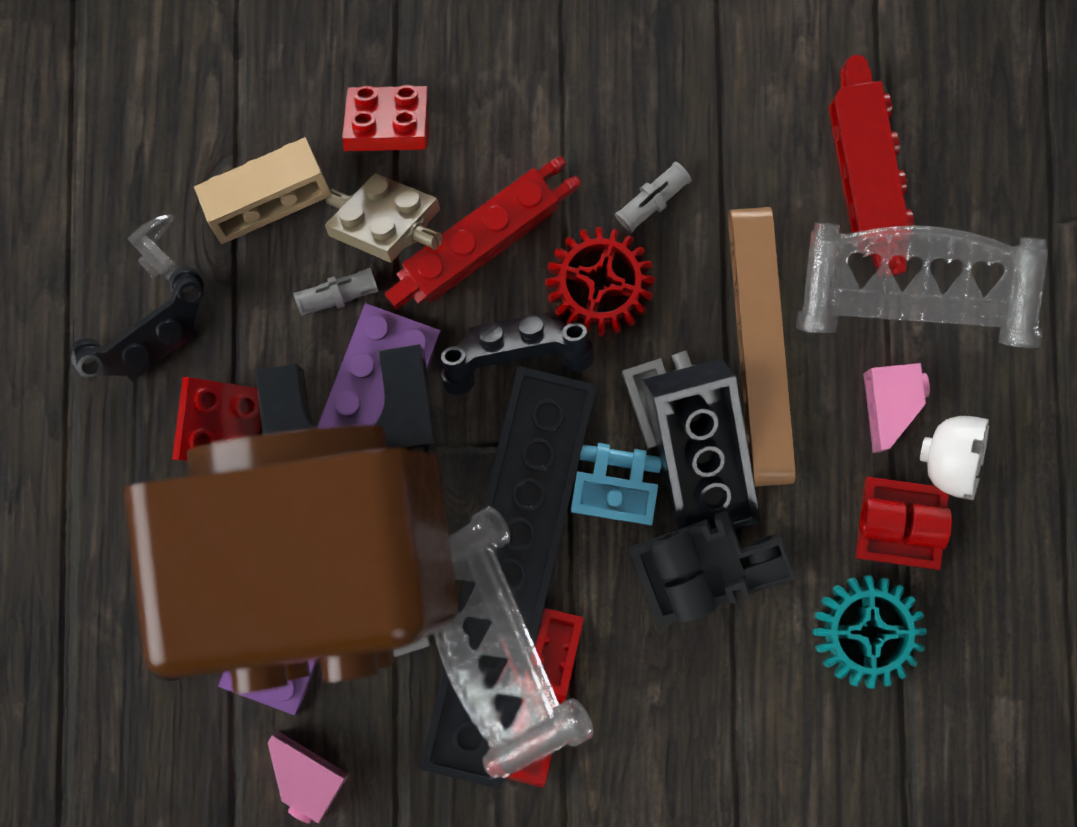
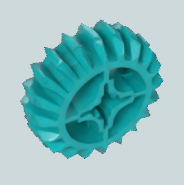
M865 575L862 579L861 588L855 578L847 579L849 592L847 593L840 585H835L832 590L838 600L835 602L829 597H823L821 603L830 610L828 614L815 612L814 618L817 620L825 621V627L813 628L812 634L815 636H825L826 640L815 645V650L817 652L830 650L831 652L823 660V665L831 667L839 663L834 676L838 679H843L850 671L849 684L856 687L861 683L863 675L865 685L870 689L876 687L877 675L884 686L892 685L890 671L898 678L904 679L907 674L901 664L904 662L909 666L916 667L918 661L910 653L912 650L923 652L925 649L923 644L914 642L915 635L923 636L927 634L926 628L914 626V621L921 620L924 617L923 612H909L908 609L916 602L913 596L906 597L901 601L899 600L904 592L903 586L895 585L888 593L890 585L888 578H880L875 587L873 577ZM862 598V606L858 607V617L856 620L848 625H839L840 618L845 609L856 600ZM875 598L885 602L893 610L899 625H887L880 618L879 608L875 607ZM867 621H869L872 627L887 630V633H877L876 637L871 636L873 640L869 642L868 637L850 632L852 630H861L862 626L868 627ZM838 638L853 639L858 644L859 653L863 656V666L856 664L848 658L842 650ZM899 638L898 645L891 656L877 664V657H880L883 643L889 639Z

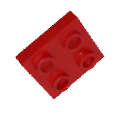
M361 86L348 88L342 136L344 151L426 150L429 142L427 86Z
M183 377L172 460L188 462L187 451L199 446L259 436L261 412L258 389L193 377Z
M865 477L855 559L940 570L942 552L948 545L952 527V514L948 508L949 494L932 485Z

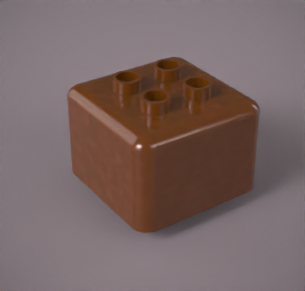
M355 425L259 435L203 445L187 451L190 477L123 487L143 658L147 668L158 676L183 678L230 671L233 694L266 691L288 686L289 680L310 676L308 661L321 660L323 682L344 681L379 674V668L396 665L395 649L407 647L446 628L457 616L458 603L438 455L405 448L387 449L384 426Z

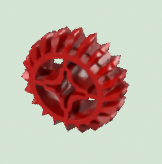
M596 227L595 239H590L585 229L580 230V244H577L572 237H567L565 244L570 252L568 253L561 248L555 249L554 256L562 264L549 262L547 270L557 276L545 279L546 287L558 289L548 295L549 303L563 302L555 310L556 316L561 317L570 312L571 315L567 320V324L577 323L579 319L583 321L587 334L590 324L597 325L598 337L604 336L605 324H610L615 335L619 334L621 331L620 319L627 326L632 327L635 324V319L630 312L632 311L641 316L646 312V308L638 300L650 302L653 297V293L642 287H650L655 283V277L642 275L652 268V262L642 261L638 263L637 261L644 255L645 249L641 246L631 252L629 248L633 243V237L627 236L621 244L617 242L619 235L617 229L611 231L610 239L603 238L602 227ZM603 252L599 262L594 266L571 267L579 258L587 254ZM614 256L623 261L632 275L633 285L625 283V279L616 276L613 272L612 262ZM606 265L605 282L610 286L607 288L604 285L603 290H599L597 298L593 299L595 288L594 281L590 278L593 276L596 279L597 274H601L603 266ZM566 278L576 281L575 285L581 286L587 291L588 301L586 308L581 307L573 300L566 285ZM621 295L629 297L622 306L613 311L597 312L600 303L607 297L620 298Z

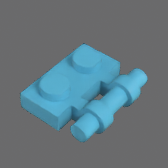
M598 443L597 447L583 444L579 460L595 463L593 474L577 471L570 513L652 526L658 484L645 483L642 480L644 471L660 473V457L646 455V450L634 449V452L610 449L609 444ZM607 465L630 468L629 480L606 476Z

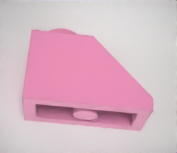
M921 363L875 367L863 373L873 453L890 449L926 404L925 398L929 397L930 384L928 375L922 373Z
M277 732L269 739L268 747L281 800L290 806L288 812L296 819L308 824L311 820L319 823L324 818L349 773L281 732Z

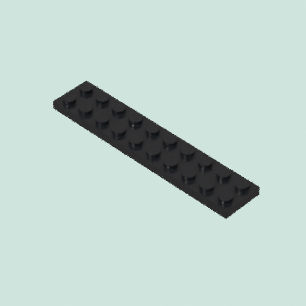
M521 366L517 367L421 759L420 770L501 789L597 388L596 384Z

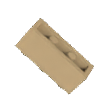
M306 137L286 144L280 149L250 160L244 165L194 186L206 220L221 245L332 196Z

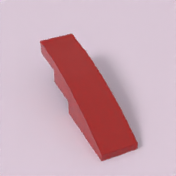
M547 608L543 610L504 773L505 779L542 788L545 786L584 617Z

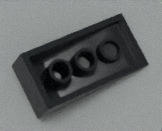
M722 358L642 379L649 417L677 529L707 519L712 530L717 528L715 514L726 510L734 530L761 523L735 374Z

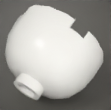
M973 416L949 418L938 425L933 438H924L920 461L928 462V476L934 486L949 495L974 500L980 479L976 478V476L979 475L985 456L989 419Z

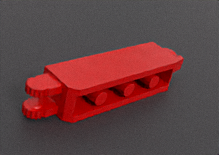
M854 54L849 59L847 58L839 73L841 89L834 97L828 110L854 247L862 252H870L879 278L902 275L906 272L905 243L911 239L915 223L912 211L910 209L906 210L903 194L907 193L906 175L903 170H898L896 156L899 155L900 144L897 133L895 131L891 132L889 117L892 116L891 97L889 93H884L882 81L873 82L871 70L868 67V59H865L860 54Z
M558 156L538 171L532 168L442 234V243L440 246L437 245V249L434 250L429 246H425L402 263L403 269L396 274L401 281L385 292L387 299L397 310L413 298L418 304L425 300L430 303L438 299L552 216L558 209V203L576 191L582 184L577 176L568 178L553 191L545 183L563 170L567 164L564 158Z

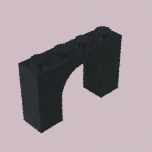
M420 344L379 350L385 400L382 413L375 425L384 426L387 449L405 448L429 453L428 448L438 447L425 352ZM289 364L255 370L263 435L316 429L310 416L303 368L297 364Z

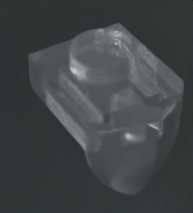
M172 214L163 215L144 223L127 238L143 255L137 261L154 278L161 274L169 280L171 274L179 268L155 243L173 221L174 216Z

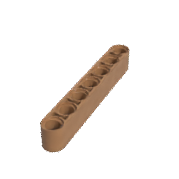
M771 207L729 210L728 227L745 430L754 487L794 484L795 460L773 213Z

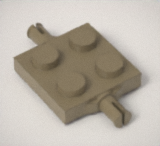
M375 173L354 195L349 196L336 189H331L332 196L326 198L328 205L339 208L336 214L325 224L328 235L390 263L403 249L413 243L419 242L434 250L438 248L437 245L440 246L443 237L441 233L426 228L429 221L440 211L438 199Z

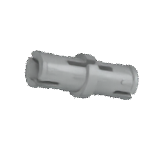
M675 161L669 169L651 184L646 182L641 186V193L620 211H617L615 217L629 233H632L636 227L655 211L661 212L667 207L666 202L692 181L690 175L681 164Z
M367 268L338 279L335 276L327 278L328 282L294 292L293 294L301 317H305L326 308L337 306V309L345 307L344 303L379 291L371 268Z

